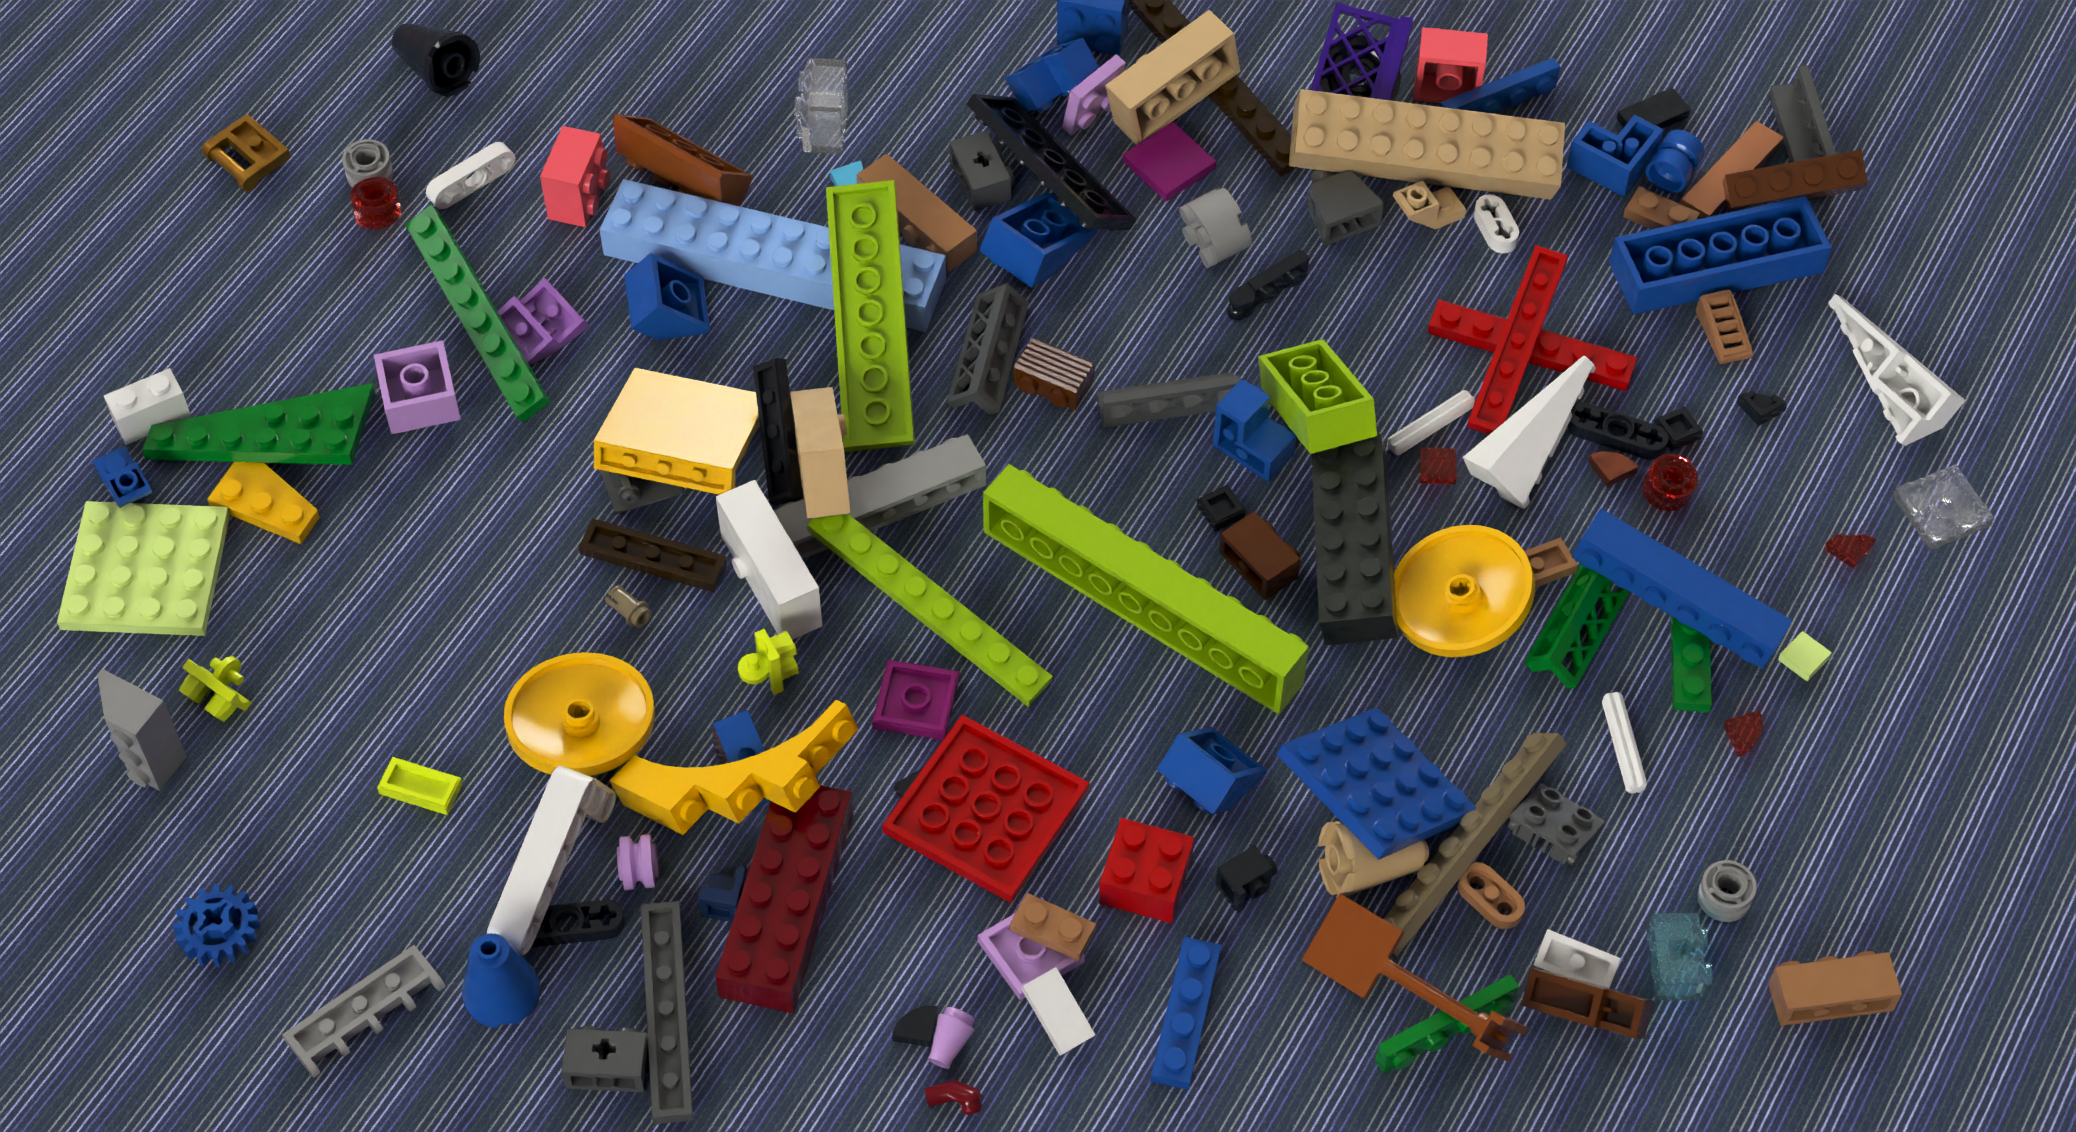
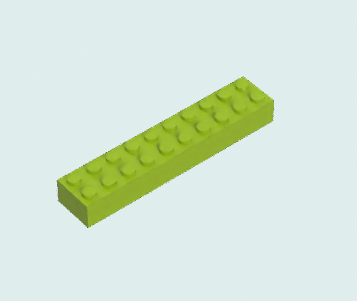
M1008 464L983 492L984 533L1268 709L1280 715L1304 685L1309 646L1299 636L1286 633L1275 626L1266 616L1255 614L1245 608L1238 599L1232 596L1227 597L1214 589L1205 579L1196 578L1189 574L1177 562L1170 559L1166 560L1153 552L1146 543L1135 541L1125 535L1118 526L1112 523L1107 524L1094 516L1085 506L1074 504L1066 499L1057 489L1048 488L1038 482L1029 472L1019 470Z

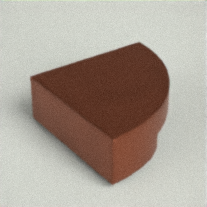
M1615 452L1593 453L1589 455L1588 463L1607 487L1637 474L1639 468L1630 458Z

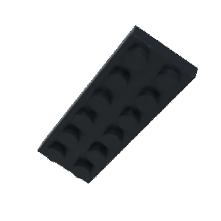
M972 94L966 105L975 113L976 120L988 126L996 134V140L1009 147L1016 154V160L1022 165L1029 167L1037 175L1036 180L1043 186L1050 188L1057 195V201L1064 207L1071 209L1078 216L1077 220L1083 227L1089 230L1108 229L1110 231L1130 230L1137 219L1014 97Z

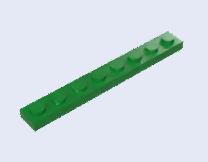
M430 205L406 223L405 226L515 416L524 423L551 401L440 212L433 205Z

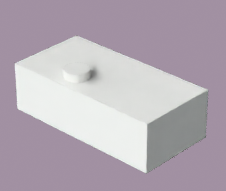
M756 480L716 496L720 533L734 558L732 559L733 568L739 579L745 577L777 634L787 631L793 640L822 627L819 587Z

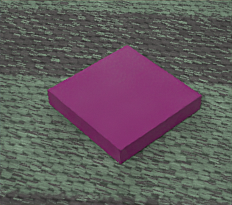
M1174 122L1123 154V162L1165 201H1168L1216 169L1217 162Z
M887 660L872 721L873 728L944 740L947 735L955 701L960 671Z

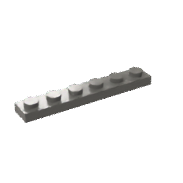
M680 902L641 904L652 1119L654 1124L693 1121Z

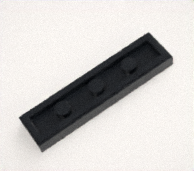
M776 358L753 366L770 505H780L803 498L786 359Z

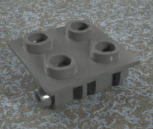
M599 470L615 514L684 494L680 486Z
M1540 783L1509 816L1511 820L1508 828L1513 830L1512 835L1519 837L1527 843L1533 840L1531 846L1534 848L1539 845L1542 839H1545L1546 841L1541 850L1542 853L1546 854L1553 844L1549 856L1564 866L1567 863L1574 866L1580 857V850L1604 825L1605 821L1596 816L1590 809L1581 807L1562 796L1558 790Z

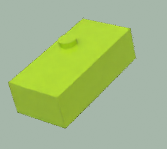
M1324 339L1258 356L1261 388L1270 396L1271 405L1310 454L1377 436L1374 398Z

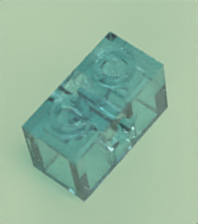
M1699 913L1652 914L1646 934L1655 1001L1702 1000L1706 987L1712 985V966L1710 962H1705L1704 951L1707 950L1708 936L1706 928L1700 927Z

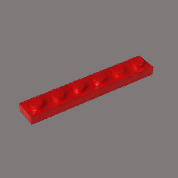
M1535 245L1470 414L1467 428L1490 435L1508 419L1567 264L1568 255Z
M1438 299L1427 333L1494 353L1507 319ZM1543 329L1541 330L1529 363L1563 373L1582 356H1586L1596 368L1594 373H1589L1586 380L1627 392L1637 357Z

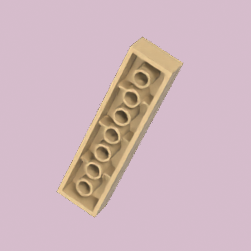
M1300 89L1294 103L1289 166L1338 173L1349 170L1353 171L1356 175L1417 183L1424 181L1425 184L1552 199L1561 187L1565 123Z

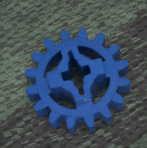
M214 884L212 893L206 894L200 888L198 889V899L194 900L189 897L184 899L188 906L187 910L177 909L176 911L180 922L174 923L173 929L177 935L175 939L180 950L184 949L189 960L197 956L201 966H205L209 959H213L216 967H221L222 958L226 957L232 963H235V953L241 951L248 954L250 951L246 944L247 941L256 942L258 940L254 929L261 927V922L257 915L258 910L255 903L250 902L245 891L237 895L232 885H229L225 892H221L218 884ZM241 923L239 930H237L236 927Z

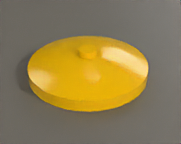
M1481 525L1453 526L1425 537L1404 555L1394 571L1397 625L1400 631L1418 648L1444 657H1465L1480 654L1506 641L1525 621L1535 597L1534 573L1524 550L1507 534Z
M588 652L557 656L533 667L513 686L504 708L505 729L512 749L529 766L550 775L560 765L588 776L605 773L621 766L642 749L651 735L655 721L653 694L642 674L630 664L618 658Z

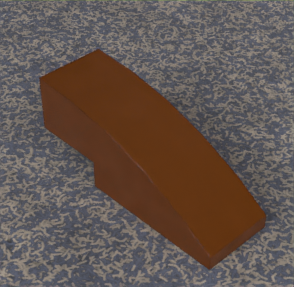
M1530 968L1521 1006L1635 1039H1645L1654 1001L1571 977Z

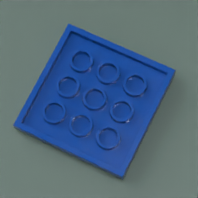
M1377 707L1284 743L1276 754L1378 860L1460 824L1461 818L1466 813L1476 810V807L1467 799L1466 795L1456 788L1441 773L1440 769L1424 756L1413 741L1407 738L1390 721L1388 716Z

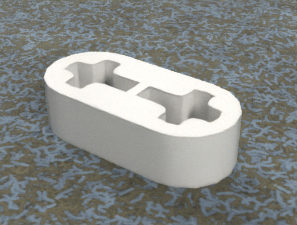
M1491 194L1479 197L1475 205L1474 220L1488 246L1498 253L1513 251L1517 246L1519 228L1505 202L1500 197Z

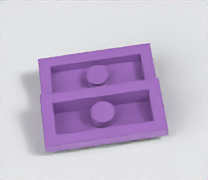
M546 278L538 283L520 301L513 296L498 310L499 315L530 365L555 353L589 326Z

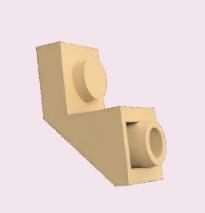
M1420 181L1393 193V197L1409 220L1427 227L1438 229L1465 218L1466 209L1450 186L1432 193L1424 181Z

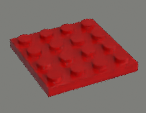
M961 715L882 824V833L1012 904L1088 793L1090 782L972 719Z

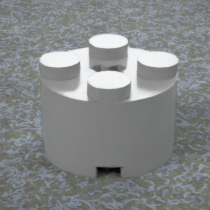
M1225 188L1213 189L1179 207V213L1187 225L1182 228L1184 237L1190 246L1198 245L1200 248L1199 256L1206 268L1216 265L1252 245L1249 227L1247 223L1241 225L1238 217L1242 212L1232 195Z

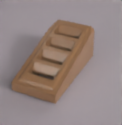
M1731 290L1700 296L1695 312L1719 364L1752 358L1753 351ZM1721 319H1726V320H1727V321H1722V322L1716 323L1717 320H1721ZM1732 331L1731 334L1720 336L1721 333ZM1738 343L1739 345L1727 349L1724 348V345Z

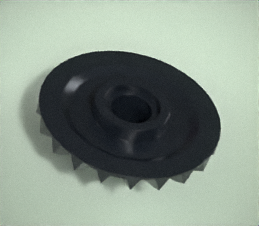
M1355 35L1347 39L1355 54L1371 46L1365 35ZM1343 43L1330 48L1329 55L1335 64L1350 57ZM1385 45L1379 48L1382 54L1384 52ZM1375 51L1359 58L1367 73L1380 65V60ZM1327 61L1324 70L1330 67ZM1354 62L1339 69L1346 84L1351 82L1350 74L1362 76ZM1400 71L1398 74V78L1395 84L1391 101H1394L1400 88ZM1334 73L1325 76L1320 81L1324 92L1330 93L1342 87ZM1377 75L1370 78L1373 84ZM1365 81L1363 85H1356L1350 89L1353 96L1369 98L1372 92Z

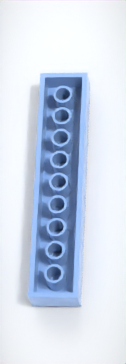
M626 179L622 180L600 228L604 255L639 263L652 253L703 276L705 280L834 310L829 227ZM900 244L906 328L926 332L946 282V257L943 254Z

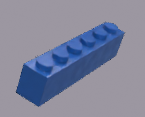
M1601 508L1571 556L1581 562L1586 568L1598 572L1613 581L1617 586L1627 589L1644 599L1649 605L1661 609L1676 618L1680 623L1690 626L1707 636L1712 642L1724 646L1741 656L1746 662L1752 663L1761 669L1764 668L1777 649L1792 622L1785 615Z

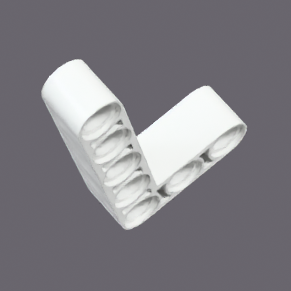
M561 765L553 771L494 911L487 934L492 933L502 936L521 955H525L530 950L585 817L600 823L606 822L615 805V791L596 778Z

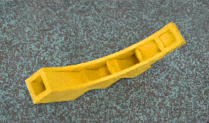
M835 700L810 727L795 737L760 754L722 765L688 768L657 764L634 755L609 781L624 806L681 835H684L708 809L740 824L763 798L796 813L820 787L815 775L859 729L847 704Z

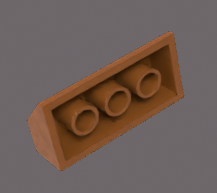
M615 114L613 126L616 152L627 158L626 163L639 170L648 169L653 172V179L666 185H671L672 183L680 188L678 192L741 207L754 176L648 117Z

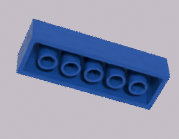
M1803 196L1615 237L1609 264L1632 314L1635 315L1698 301L1699 297L1705 294L1724 290H1731L1734 293L1824 273L1832 247L1807 197Z

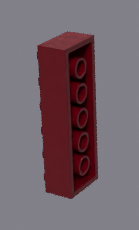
M820 785L818 790L796 813L772 801L770 802L715 976L718 996L720 998L794 1014L853 818L852 791Z

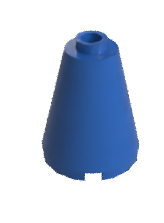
M492 933L482 935L472 943L462 986V999L466 1010L476 1022L488 1027L499 1028L498 1025L511 1023L512 1026L520 1023L533 1012L539 1002L540 982L538 975L530 963L505 938Z

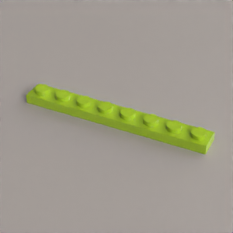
M849 514L816 517L807 524V531L1027 707L1052 682L1053 676Z

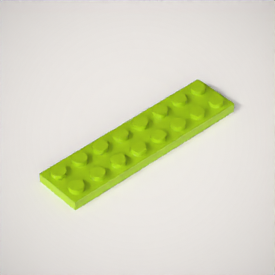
M889 180L826 187L841 414L845 415L847 435L843 436L845 452L915 445L895 181Z

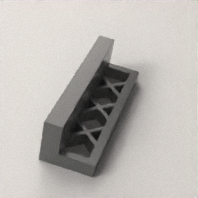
M1808 65L1798 66L1793 84L1772 85L1769 90V98L1781 136L1784 137L1783 143L1790 163L1836 154Z
M1007 283L977 294L947 399V404L953 409L974 402L989 415L1000 412L1029 302ZM993 302L992 305L986 310L987 304ZM984 328H985V331H984V332L980 335V337L978 338V335H979V334L984 330ZM978 355L977 359L970 365L972 360ZM970 383L968 391L963 392V389Z
M1233 372L1097 392V404L1103 428L1215 412L1216 405L1241 380L1240 375L1234 376Z

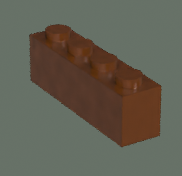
M1862 150L1726 174L1722 181L1728 213L1806 196L1807 199H1814L1863 190L1868 183Z

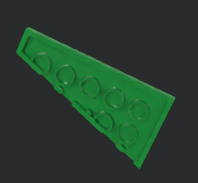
M369 383L151 425L142 451L145 460L352 465L376 394L374 384Z

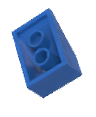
M1047 191L993 217L979 251L990 258L992 263L1003 267L1016 276L1019 282L1032 288L1051 278L1099 229L1089 230L1083 227L1077 220L1078 216L1071 209L1061 205L1057 201V197Z

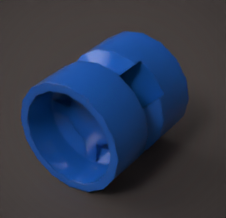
M1673 130L1664 137L1658 147L1659 150L1653 155L1645 171L1652 185L1668 193H1677L1685 188L1705 153L1703 144L1696 136L1684 130Z

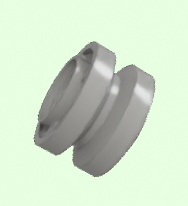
M372 139L359 140L352 143L344 151L342 163L347 181L353 189L365 193L376 192L386 187L392 180L393 167L389 151L383 143Z
M1722 860L1713 863L1706 869L1698 888L1697 898L1701 909L1709 917L1718 921L1732 922L1739 920L1748 912L1755 896L1757 887L1754 875L1747 867L1736 861ZM1720 888H1727L1734 894H1726Z

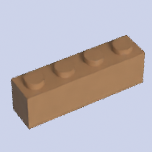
M887 153L856 175L857 184L895 181L899 232L908 244L915 245L922 250L945 255L947 273L977 252V230Z

